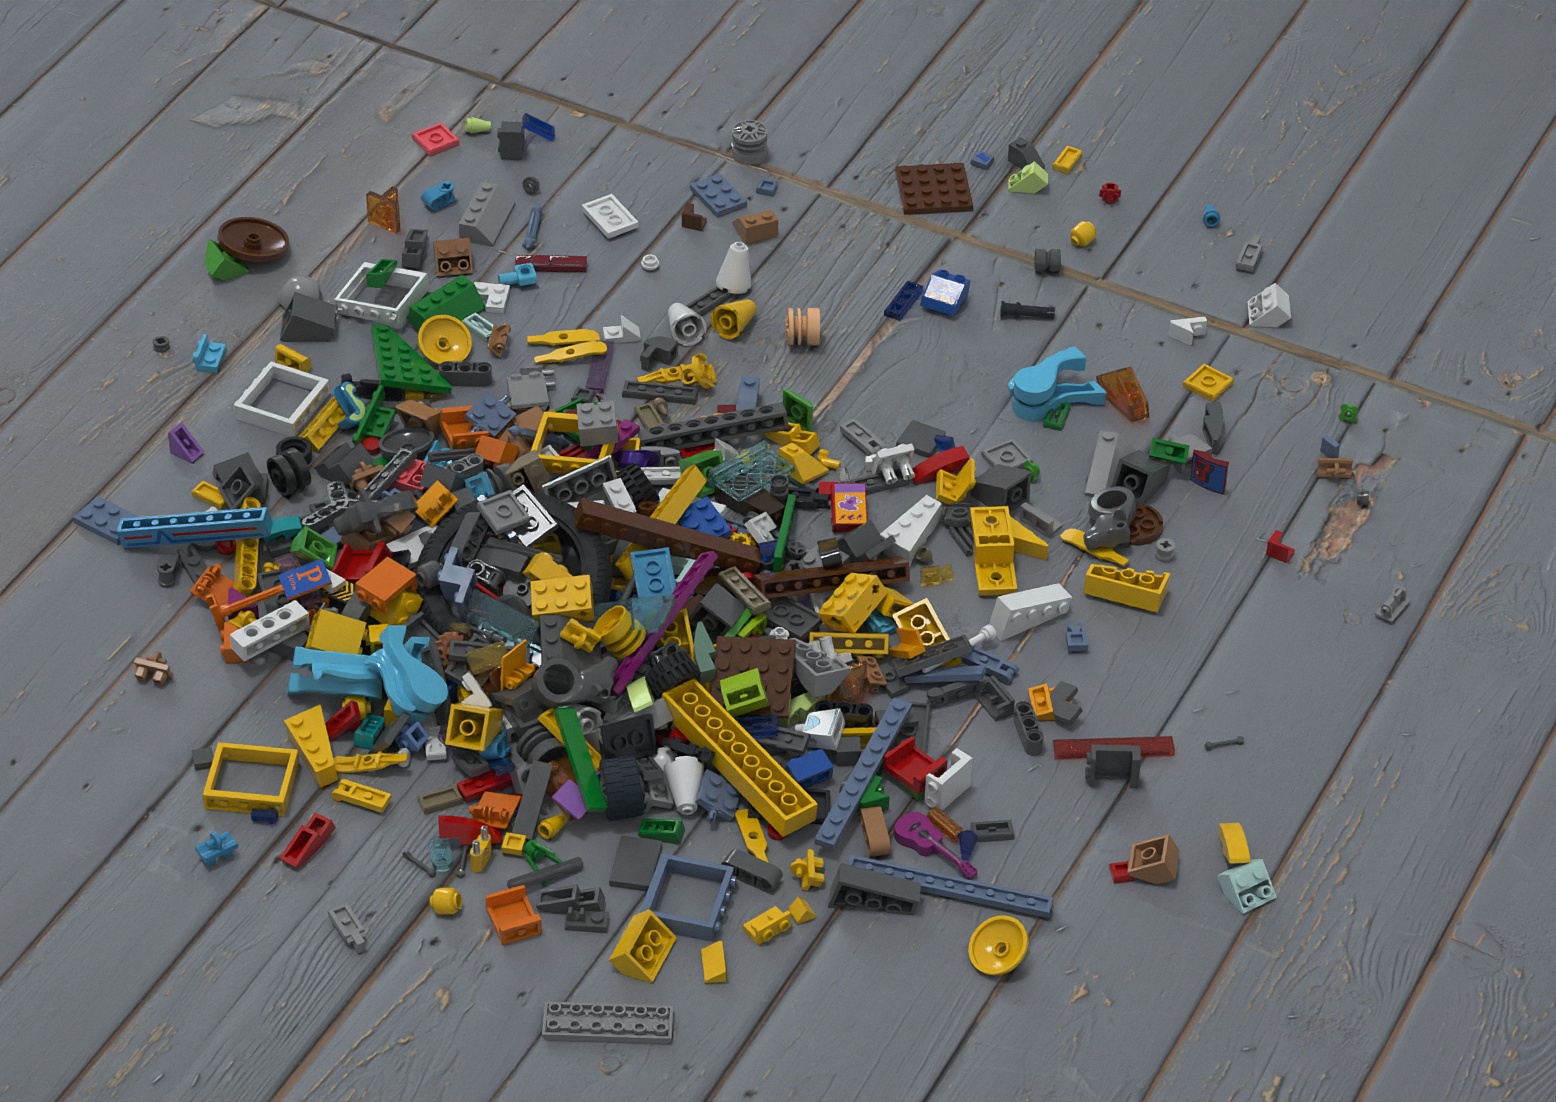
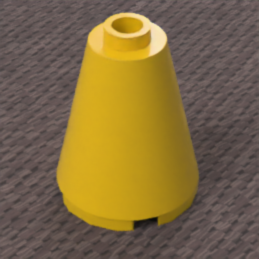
M749 299L719 305L711 313V325L714 330L716 329L720 333L718 334L720 337L733 339L739 336L754 317L757 307Z

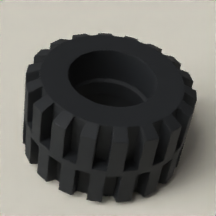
M632 462L616 473L617 478H621L628 494L633 497V504L637 512L638 505L642 502L652 501L658 503L660 501L657 491L636 463Z
M680 651L656 663L646 674L645 680L657 699H660L663 693L694 678L697 679L700 671L687 652Z

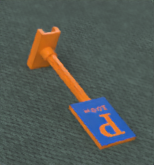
M322 558L278 575L281 582L280 585L229 605L220 606L213 593L206 595L205 597L219 632L224 630V622H226L224 617L231 615L234 611L281 593H285L289 601L331 585L332 582Z

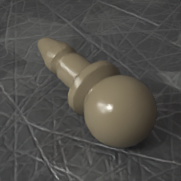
M661 397L655 398L652 404L657 413L667 415L668 406L666 401Z

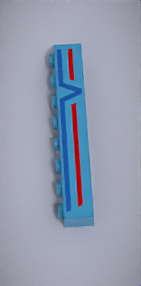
M267 507L121 518L117 534L123 548L270 537L273 522Z

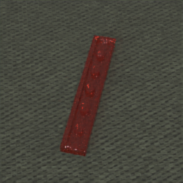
M1172 736L1057 739L1052 742L1054 759L1086 758L1087 753L1091 752V744L1140 746L1141 756H1174L1175 754Z

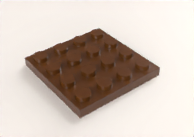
M964 163L895 166L904 215L973 211V202Z
M717 636L714 660L716 671L715 678L712 679L711 696L727 711L720 680L758 668L769 706L739 716L789 719L796 640Z

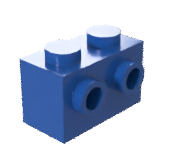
M821 748L816 751L812 750L802 757L789 760L786 763L785 771L802 788H808L832 778L833 765Z

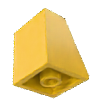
M406 588L388 604V612L386 614L372 607L369 615L382 624H388V626L404 625L411 615L417 614L423 599L416 591L411 592Z
M320 609L314 615L305 648L361 655L363 648L360 647L362 640H365L368 629L365 628L366 622Z
M463 703L451 704L445 744L485 751L501 730L504 710Z

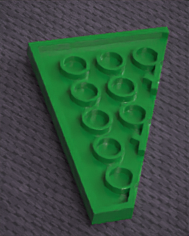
M372 324L371 335L380 385L451 394L452 386L391 327L384 324Z

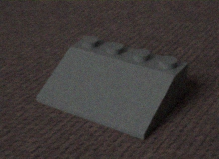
M561 614L540 615L541 665L548 661L550 656H559L566 658L580 670L586 669L601 662L600 642L594 646L591 653L581 648L576 649L574 644L560 637V632L572 617ZM573 618L586 628L593 629L596 624ZM548 670L544 673L543 680L551 693H568L569 682L562 672Z

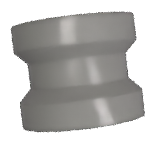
M1162 538L1157 541L1155 551L1157 560L1161 562L1173 560L1174 541L1168 538Z

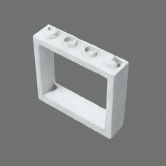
M364 262L334 299L337 314L401 325L409 315L410 306L420 301L429 290L430 285L427 273L395 268L386 285L409 288L411 290L396 308L353 301L367 284L366 274L376 265Z
M271 361L263 368L261 374L253 380L250 387L244 391L239 400L235 401L233 406L235 419L289 437L296 436L329 396V380ZM273 378L311 390L310 394L289 419L251 407L252 403Z

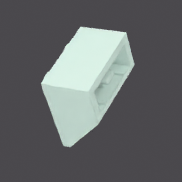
M1251 859L1250 863H1242L1217 875L1224 895L1241 914L1277 898L1263 859Z

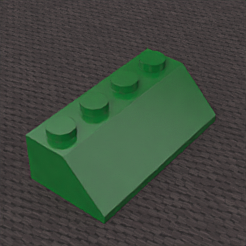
M460 275L410 306L408 322L418 330H420L422 324L427 319L436 315H449L462 322V320L474 313L479 314L484 311L486 307L475 284L465 276Z

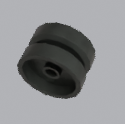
M290 448L283 451L282 455L278 454L268 458V474L275 488L283 496L295 492L296 489H302L310 485L311 474L309 467L297 449Z

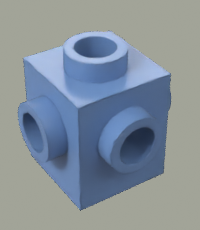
M417 721L409 725L405 723L394 740L400 749L407 748L409 752L414 751L415 753L424 746L423 743L430 736Z

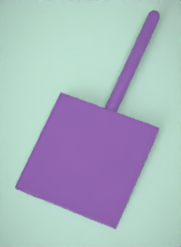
M600 770L596 772L597 777L600 775ZM569 779L552 796V799L579 820L586 813V808L578 785Z

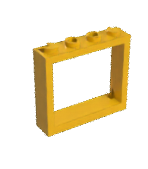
M544 412L531 451L536 450L547 473L569 474L608 455L611 456L615 443L603 444L599 459L542 455L540 453L547 431L579 433L577 414ZM616 418V422H617V433H618V432H619V430H618V421H617V418Z
M218 742L203 792L204 809L285 817L299 767L298 750ZM234 760L286 765L287 769L279 796L214 790L222 761Z

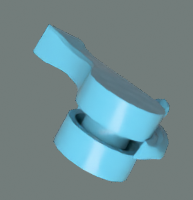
M1075 346L1045 358L1036 366L1019 370L1008 382L1010 395H1013L1012 410L1018 417L1031 421L1044 419L1049 410L1053 408L1054 412L1061 406V403L1086 402L1092 405H1105L1107 392L1095 381L1085 384H1056L1057 375L1063 370H1085L1086 356Z
M389 625L379 635L383 648L370 655L365 660L364 665H374L379 670L386 694L391 701V707L395 714L399 716L405 712L409 715L406 723L412 724L418 721L420 724H423L447 699V685L436 671L422 663L420 650L428 647L430 637H411L403 645L406 625Z
M296 646L292 668L312 667L313 677H303L299 673H290L287 695L314 693L343 699L347 696L365 697L366 701L378 702L382 700V676L374 665H364L365 660L369 657L368 655L319 651Z

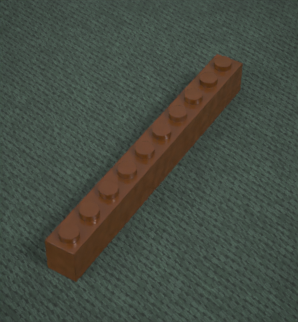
M584 498L580 499L574 511L575 527L652 549L669 547L670 554L696 560L701 553L714 551L718 556L714 561V566L724 569L735 566L741 573L751 572L754 575L761 564L759 548Z

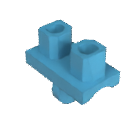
M228 831L220 835L212 832L210 833L209 840L195 846V851L207 866L215 864L216 858L220 856L226 858L232 856L233 850L238 848V843L233 840Z

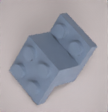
M450 547L449 553H446L444 556V566L439 571L437 580L440 583L444 598L454 601L460 620L466 622V620L470 619L472 614L470 609L474 608L480 589L475 586L479 582L475 569L464 567L459 549Z

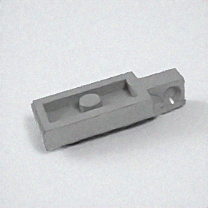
M1254 234L1251 242L1245 241L1236 262L1237 269L1253 272L1262 251L1260 235Z
M348 903L328 910L329 918L348 945L353 944L358 953L366 951L364 928Z

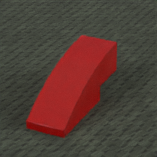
M964 446L940 452L913 467L912 470L915 473V477L912 479L915 485L936 481L937 473L940 469L948 473L960 471L970 457Z
M315 812L306 826L301 825L279 859L295 868L301 866L314 855L336 827L332 820Z
M438 815L439 838L460 837V845L472 844L473 840H477L481 834V826L485 825L488 827L491 843H502L501 831L488 824L466 817Z

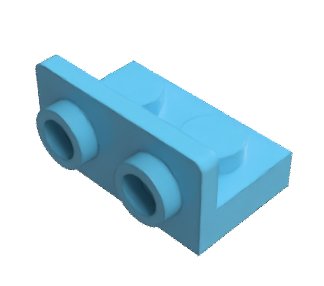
M203 334L202 339L198 341L197 351L193 353L192 360L195 363L196 371L217 373L227 350L226 344L208 342V335Z
M487 472L465 479L466 488L470 489L476 500L480 495L486 497L495 494Z
M876 608L863 622L868 632L873 634L891 635L897 632L896 628H898L890 617L883 615Z

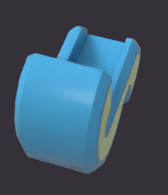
M344 382L333 390V396L347 414L337 425L346 430L358 425L366 412L365 403L354 395L357 390L350 382Z

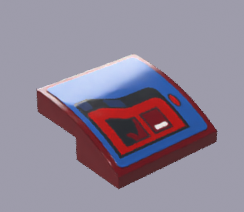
M1194 450L1190 480L1207 490L1225 494L1229 462L1213 459L1212 453Z

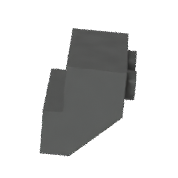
M346 442L336 447L314 469L322 478L331 482L342 481L345 486L352 483L351 477L355 475L354 470L358 469V463L364 462L367 466L375 460L362 443L351 448Z

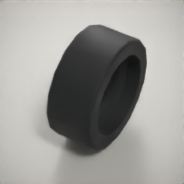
M287 437L277 444L276 455H282L283 451L295 448L304 452L302 456L307 465L312 461L311 444L303 437Z

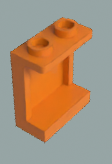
M473 405L441 408L439 425L451 450L477 448L481 435L489 437L488 431L470 432L474 427L464 419V416Z
M389 557L385 558L355 583L356 595L359 600L368 603L375 610H379L384 614L388 612V604L406 588L411 592L418 588L417 574Z
M525 885L485 896L486 912L502 945L542 934L541 918L539 914L535 915L526 896Z

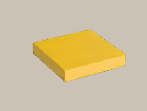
M1203 364L1183 382V387L1214 402L1234 383V378Z

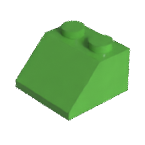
M707 450L679 461L681 474L690 466L696 465L706 478V483L696 495L698 498L714 493L715 485L728 480L721 451Z

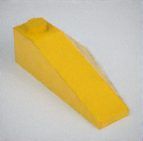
M927 598L892 615L898 627L919 629L925 648L949 640ZM956 657L939 667L958 666L962 664L960 657Z

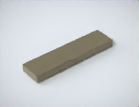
M735 566L718 573L719 579L754 615L771 608V602Z

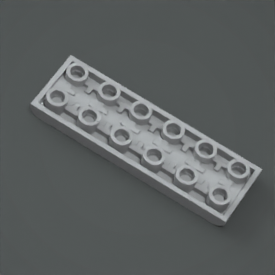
M545 1001L542 1037L546 1040L668 1044L672 1038L673 1006Z

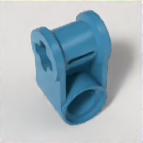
M445 181L433 188L427 189L423 192L421 200L432 211H438L455 202L456 198L453 194L454 184Z
M500 730L487 749L479 751L480 756L485 761L502 759L511 751V747L508 746L505 737L507 735L506 731Z

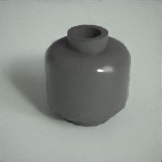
M431 560L419 566L416 573L418 584L427 589L439 585L437 576L439 571L443 569V564Z

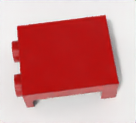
M378 542L375 550H353L349 543H345L333 566L332 572L346 581L355 584L385 558H392L393 555L385 542Z
M913 736L902 741L900 745L893 750H889L884 756V770L918 795L925 791L927 774L930 773L939 778L947 771L948 761L943 757L936 761L915 746V738Z

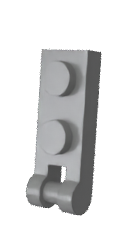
M855 418L840 425V432L866 452L867 456L887 448L882 440Z

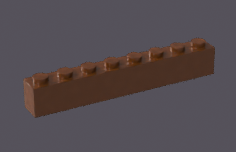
M896 557L847 563L826 569L815 567L754 575L755 587L768 599L833 591L839 588L850 573L876 575L882 584L910 581L909 562L906 559Z

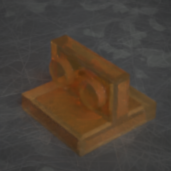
M391 187L383 195L369 191L366 194L368 222L397 234L401 230L398 189Z

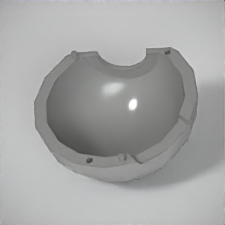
M299 275L291 277L279 289L278 301L284 308H287L295 292L319 300V283L308 276Z

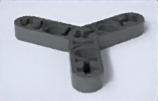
M333 481L327 485L331 504L304 518L302 526L303 528L307 526L317 532L333 523L335 518L342 515L348 507L360 500L348 499L344 483L342 481Z

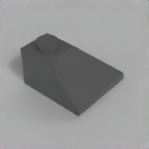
M241 461L218 487V490L230 510L238 509L244 500L250 497L260 486L264 479L256 467Z

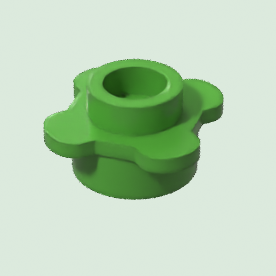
M1342 404L1339 419L1355 423L1357 420L1356 414L1359 411L1358 407L1352 404Z
M1027 460L1024 462V470L1031 472V482H1035L1036 477L1040 474V467L1038 464Z

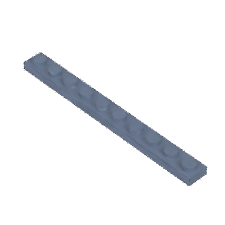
M893 697L817 833L814 844L834 850L856 811L859 801L882 764L885 754L889 751L912 709V703Z
M851 855L848 865L921 883V891L1035 916L1049 918L1053 905V897Z

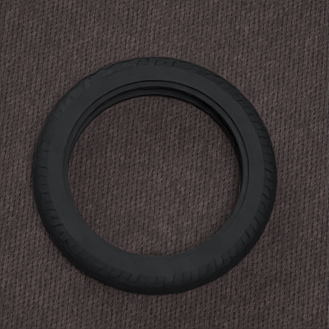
M531 492L558 524L559 528L552 533L564 539L577 553L581 560V575H590L593 587L595 621L588 622L596 623L606 608L611 591L612 565L606 543L601 534L575 527L574 511L576 508L549 495ZM498 494L489 495V496H486V498L488 499V498L493 497V496H496V495H498ZM477 500L452 513L436 528L420 553L415 573H417L419 566L431 560H435L444 566V556L446 553H449L451 544L465 515L468 512H480L476 507ZM489 525V527H488L486 533H488V532H490V531H493L492 528L490 527V525ZM418 584V588L415 591L423 599L418 613L421 611L424 613L423 619L439 635H444L445 632L460 631L467 635V637H464V640H470L475 631L468 629V632H465L461 629L460 622L462 621L447 606L440 584L431 589L421 587ZM539 628L515 635L540 646Z

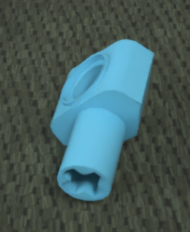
M532 263L514 265V272L498 274V282L502 285L517 284L518 286L536 284L537 276Z

